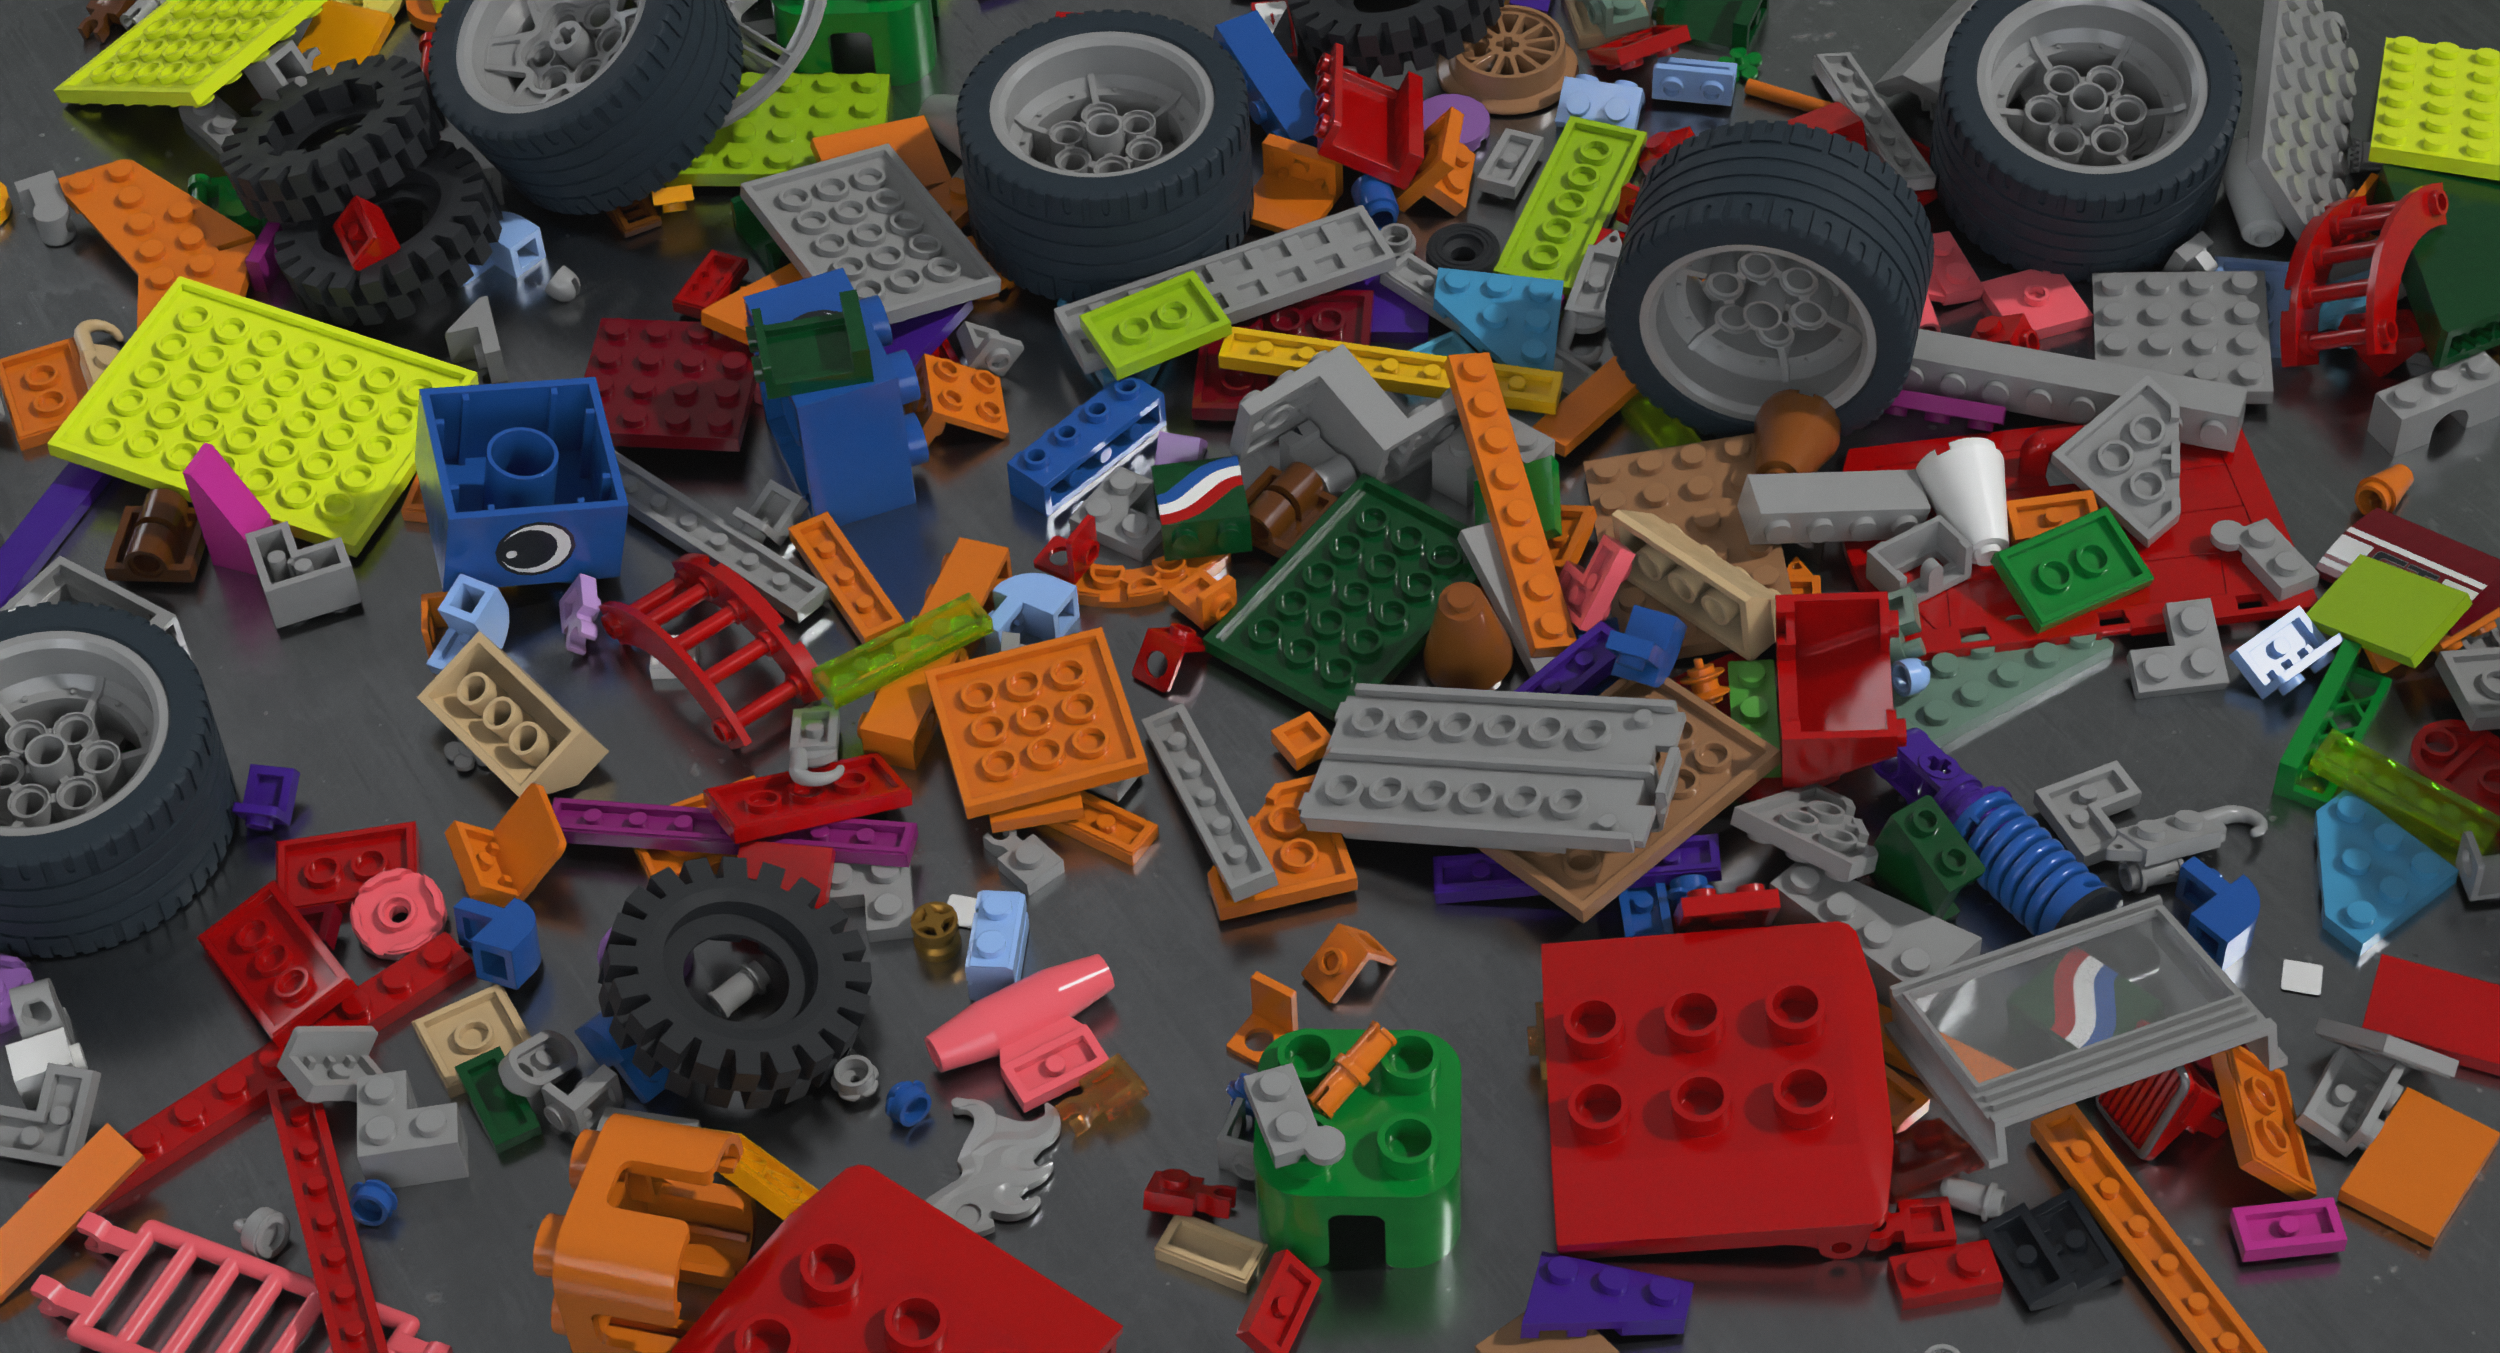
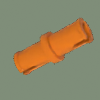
M1374 1020L1346 1054L1339 1053L1334 1058L1333 1062L1336 1065L1312 1093L1306 1096L1308 1102L1320 1113L1323 1111L1322 1114L1330 1120L1358 1086H1366L1371 1080L1368 1074L1387 1052L1398 1043L1396 1038L1384 1027L1380 1029L1381 1025Z

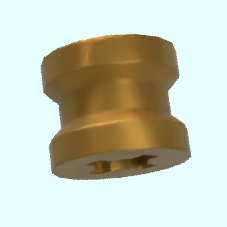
M934 901L919 906L913 912L910 922L914 935L915 952L919 957L928 962L936 963L947 961L954 957L960 950L962 943L958 929V916L954 908L944 902Z

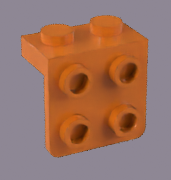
M1269 133L1262 142L1264 174L1253 187L1254 209L1250 224L1280 233L1326 217L1343 194V164L1317 154V147Z
M531 783L493 830L454 820L445 831L453 859L457 864L469 897L503 908L514 898L524 901L556 861L561 858L567 845L547 793L542 785Z

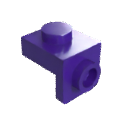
M250 764L243 803L233 802L232 812L245 820V826L251 829L272 831L274 825L290 826L300 772L295 768Z

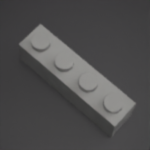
M1916 469L1747 474L1737 504L1750 545L1889 540L1917 524L1926 522L1931 510Z

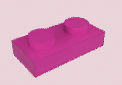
M2334 1197L2232 1208L2229 1218L2242 1262L2345 1251L2348 1240Z

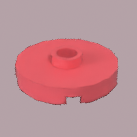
M405 868L382 871L370 878L359 889V895L355 899V903L353 904L352 902L350 919L356 938L366 951L380 959L398 961L444 932L448 916L444 896L433 879L425 874L414 873L411 869ZM399 913L408 914L407 918L402 922L393 921V918Z

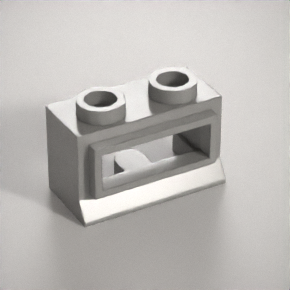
M1938 515L1867 550L1866 579L1879 591H1888V593L1911 586L1919 604L1971 578L1973 544L1946 519ZM1934 558H1937L1944 566L1939 564ZM1922 565L1920 578L1907 584V577L1904 573Z

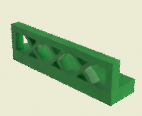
M2347 639L2343 640L2279 762L2273 788L2274 794L2317 810L2336 796L2391 688L2393 680L2357 667L2362 648L2361 644ZM2351 682L2376 690V692L2372 696L2355 699L2349 686ZM2351 713L2358 726L2339 730L2333 717ZM2335 744L2342 757L2323 761L2317 748ZM2319 775L2326 789L2321 794L2298 784L2302 779Z

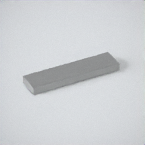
M1491 522L1462 529L1457 539L1509 635L1529 676L1532 677L1556 656L1531 658Z

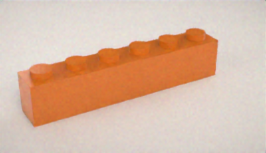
M959 537L952 552L945 554L936 583L930 584L927 588L924 606L920 614L914 615L910 621L907 639L902 647L896 648L891 661V669L886 679H881L877 684L874 702L869 712H863L859 719L857 736L859 739H862L864 755L877 752L890 765L912 770L917 769L939 725L924 671L973 658L984 636L982 632L984 620L992 610H995L992 590L1002 581L1013 577L1009 547Z

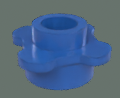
M1689 874L1676 877L1670 881V890L1667 891V897L1670 899L1668 900L1670 910H1676L1680 899L1687 897V892L1691 890L1714 888V886L1708 885V880L1703 875Z

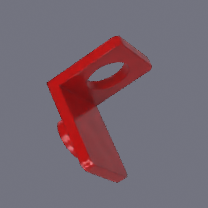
M1087 514L1067 539L1057 535L1054 536L1034 559V568L1076 584L1099 556L1100 544L1097 541L1095 517ZM1066 551L1068 564L1063 566L1055 565L1050 561V557L1056 552Z
M1171 623L1170 627L1148 628L1134 664L1132 676L1163 693L1170 692L1184 654L1188 652H1205L1202 638L1196 636L1197 632L1192 628L1178 623ZM1155 651L1162 652L1168 663L1167 670L1161 677L1153 676L1148 669V659Z

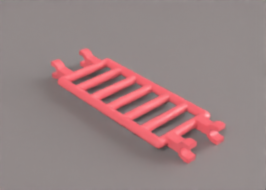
M89 1211L86 1212L76 1226L79 1233L89 1236L84 1243L85 1248L95 1253L105 1254L107 1252L119 1257L91 1297L70 1290L57 1280L43 1274L39 1276L30 1288L32 1296L42 1299L38 1305L41 1313L52 1317H59L61 1315L73 1320L67 1329V1337L70 1341L100 1353H159L136 1343L197 1258L214 1263L220 1267L160 1353H185L240 1273L263 1283L214 1353H239L283 1289L305 1297L306 1300L269 1353H294L322 1313L314 1279L157 1220L146 1221L135 1234L114 1226L105 1218ZM155 1242L178 1250L117 1336L93 1328ZM376 1302L381 1325L394 1330L386 1342L389 1353H453L452 1347L438 1341L426 1342L415 1338L420 1329V1321L414 1315ZM330 1345L324 1353H332Z

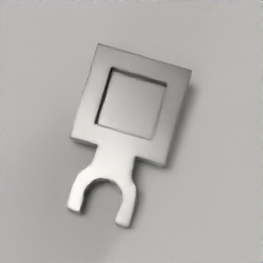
M1017 830L1002 832L1003 836L1006 837L1003 840L994 839L988 832L983 835L984 848L992 855L998 857L999 871L1028 897L1065 872L1063 859L1035 834L1030 835L1023 841L1017 836Z

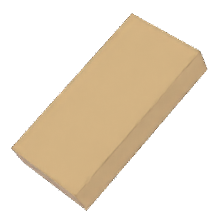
M1180 1215L1173 1216L1154 1248L1155 1259L1245 1294L1248 1293L1269 1256L1268 1244L1194 1216L1186 1217Z

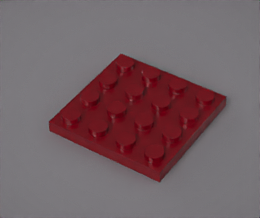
M1332 290L1231 326L1370 346L1374 290ZM1224 338L1199 347L1192 401L1193 420L1236 421L1239 403L1243 397L1253 390L1262 391L1271 386L1279 376L1219 368L1218 355Z
M601 318L584 378L596 377L613 446L740 452L757 384L751 360L754 354L750 353L749 345L701 325V321Z

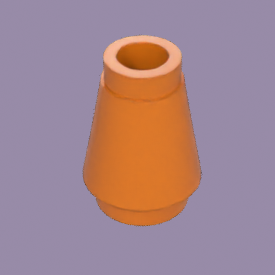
M2395 464L2361 480L2357 485L2354 496L2355 504L2359 511L2366 515L2378 507L2392 513L2406 491L2413 484L2414 476L2412 471L2403 464Z

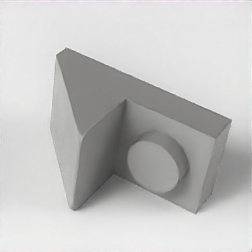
M488 296L480 297L445 333L452 363L477 359L479 369L488 368L491 384L508 381Z

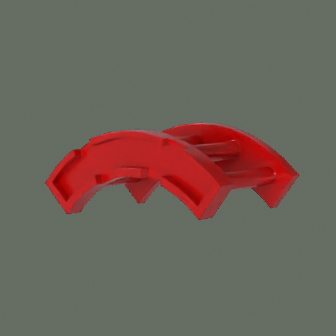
M2443 182L2417 187L2404 195L2400 201L2370 206L2367 204L2366 196L2339 199L2324 207L2325 212L2322 215L2315 216L2309 221L2293 251L2284 288L2287 291L2291 290L2289 311H2282L2280 320L2282 367L2319 365L2318 353L2320 350L2367 344V355L2397 354L2398 327L2396 324V307L2402 273L2417 241L2430 229L2447 225L2446 213L2449 203L2448 197L2443 190ZM2381 230L2378 240L2351 244L2356 240L2370 237V231ZM2372 258L2369 278L2325 285L2333 264ZM2367 296L2366 326L2318 333L2321 303Z
M688 553L671 562L676 570L673 579L632 604L627 605L616 601L601 604L599 606L603 614L601 622L611 638L618 639L621 645H633L646 651L680 680L712 720L711 728L722 744L728 745L730 750L745 747L752 743L751 738L744 729L745 727L793 697L801 698L805 704L818 701L834 690L803 643L799 641L793 645L778 627L784 623V619L751 584L723 563L715 567L708 564L710 559L707 555ZM702 601L713 603L722 608L675 638L661 627ZM733 623L737 625L742 624L755 637V640L705 671L687 653L690 649ZM762 656H772L784 672L785 681L734 713L715 685Z

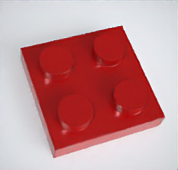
M1655 25L1588 49L1587 53L1591 65H1605L1607 70L1620 67L1621 70H1628L1643 65L1644 57L1656 55L1657 58L1680 51L1678 45L1690 41L1691 37L1687 25Z
M1761 883L1740 885L1735 888V893L1716 894V889L1714 888L1691 890L1687 892V897L1680 899L1672 916L1674 934L1709 931L1712 928L1716 931L1771 926L1781 908L1778 888L1765 890L1764 884Z

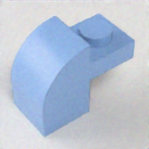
M502 211L503 219L499 221L502 227L498 242L489 243L493 251L483 266L469 264L474 276L462 286H466L494 265L513 277L518 278L546 257L540 227L518 214Z
M460 573L437 609L449 627L426 663L430 671L437 675L478 631L483 633L500 649L503 648L508 633L509 608L499 589Z
M1042 573L1019 574L999 583L992 590L995 610H992L986 616L982 627L987 655L999 652L1002 631L1020 633V640L1026 633L1045 641L1064 636L1080 617L1077 586Z

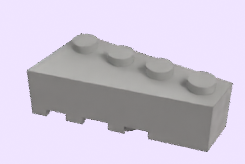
M1795 862L1770 883L1769 889L1778 888L1781 905L1779 912L1772 922L1775 926L1840 921L1849 924L1857 932L1877 992V1001L1886 1007L1891 1008L1889 986L1980 956L1982 937L1855 880L1850 882L1833 880L1825 875L1824 869L1811 863ZM1967 982L1914 999V1001L1924 1014L1928 1016Z

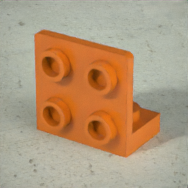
M923 354L915 367L921 399L904 404L905 414L912 412L916 414L922 426L927 446L929 447L935 436L941 435L946 422L1004 439L1009 433L1000 377L987 370L971 368L955 363L947 358Z

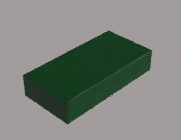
M500 1046L454 1067L456 1076L496 1154L542 1134L541 1124L528 1099L511 1093L502 1083L498 1072V1065L505 1055Z

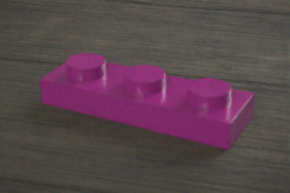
M1901 390L1898 397L1894 399V402L1888 409L1884 410L1883 414L1907 418L1908 410L1924 412V421L1950 425V419L1953 417L1968 420L1967 428L1993 432L1994 425L2004 426L2007 408Z

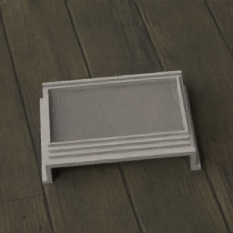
M2160 895L1889 986L1893 1021L1884 1024V1032L1989 1169L2008 1163L2005 1127L2242 1044H2246L2269 1071L2288 1065V1057L2278 1047L2277 1024L2271 1017L2267 1019L2168 911L2163 905Z

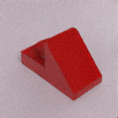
M2410 309L2396 310V324L2398 327L2397 354L2367 355V344L2352 346L2360 358L2378 377L2387 375L2425 347L2415 316ZM2366 313L2345 315L2338 329L2366 326Z

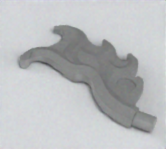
M959 1097L954 1098L951 1101L952 1113L955 1115H969L974 1120L973 1128L957 1159L958 1169L962 1174L956 1181L932 1194L925 1201L983 1237L995 1232L993 1219L1018 1221L1033 1214L1041 1204V1198L1038 1196L1028 1200H1023L1021 1197L1028 1190H1032L1045 1182L1053 1172V1161L1037 1166L1034 1160L1044 1149L1053 1145L1059 1137L1061 1131L1060 1114L1054 1106L1047 1102L1044 1104V1116L1033 1121H1017L996 1114L994 1109L983 1101Z

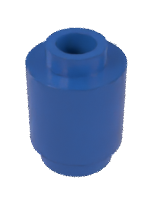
M1367 174L1358 178L1351 188L1355 207L1363 205L1379 231L1388 224L1396 223L1399 215V206L1391 184Z

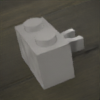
M293 40L277 43L268 49L270 52L265 58L258 62L250 63L243 69V72L262 99L278 101L280 98L276 90L292 81L300 87L307 84L306 75L314 72L311 68L313 60L321 52L317 47H314L302 54ZM330 65L321 67L325 68L328 75L334 72Z

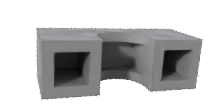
M2483 351L2375 393L2367 431L2392 457H2396L2429 444L2434 427L2449 413L2465 429L2500 416V366Z

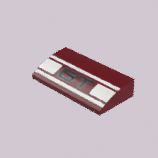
M2378 507L2363 516L2345 531L2315 567L2320 574L2319 578L2333 584L2351 563L2362 554L2468 593L2472 605L2447 632L2446 635L2450 637L2500 607V559Z

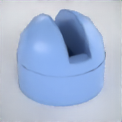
M1918 658L1898 660L1891 665L1893 688L1902 697L1918 694L1925 690L1930 682V670Z

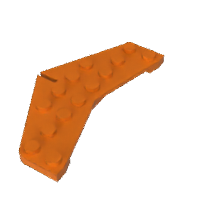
M120 159L58 178L67 204L76 214L81 213L138 275L137 329L179 276L246 297L251 280L245 259L256 242L255 234L133 160Z

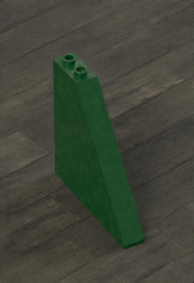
M2383 164L2378 174L2379 179L2373 199L2375 205L2400 201L2404 195L2417 187L2443 182V190L2448 197L2447 225L2430 229L2417 241L2406 261L2401 277L2432 365L2440 369L2500 345V181Z

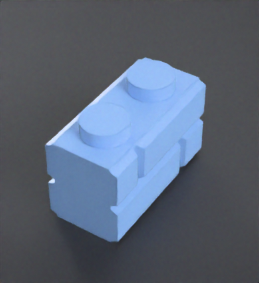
M982 890L977 894L976 913H974L965 963L968 994L971 1000L978 1001L1021 980L1029 931L1026 896L1023 893Z

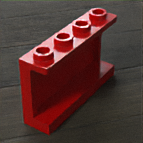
M1335 42L1329 54L1325 52L1322 54L1315 71V75L1319 76L1315 88V95L1319 96L1314 110V115L1318 116V121L1313 133L1314 136L1318 137L1317 154L1407 190L1424 159L1423 77L1408 71L1397 90L1344 68L1343 45Z

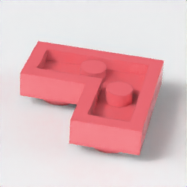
M1605 534L1586 569L1567 560L1558 576L1571 622L1586 632L1598 622H1604L1609 616L1612 600L1620 584L1629 577L1632 570V561L1636 555L1619 540Z

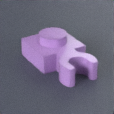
M582 573L577 576L560 599L559 607L561 630L563 634L567 635L566 649L584 655L586 653V639L595 641L598 635V627L593 622L599 615L601 600L597 596L596 578Z

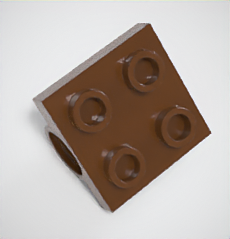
M1292 462L1284 471L1270 465L1245 491L1250 513L1252 545L1280 559L1339 498L1324 491L1320 476L1305 463Z
M162 488L149 491L145 496L142 506H125L104 566L107 579L109 581L194 582L206 545L194 507H189L187 501L177 492Z

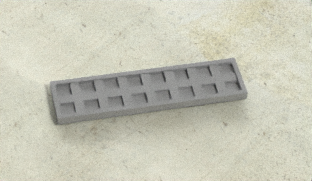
M1360 205L1054 308L1055 321L1086 375L1107 368V365L1081 329L1079 315L1191 270L1195 271L1229 318L1231 325L1397 269L1396 256L1365 207Z

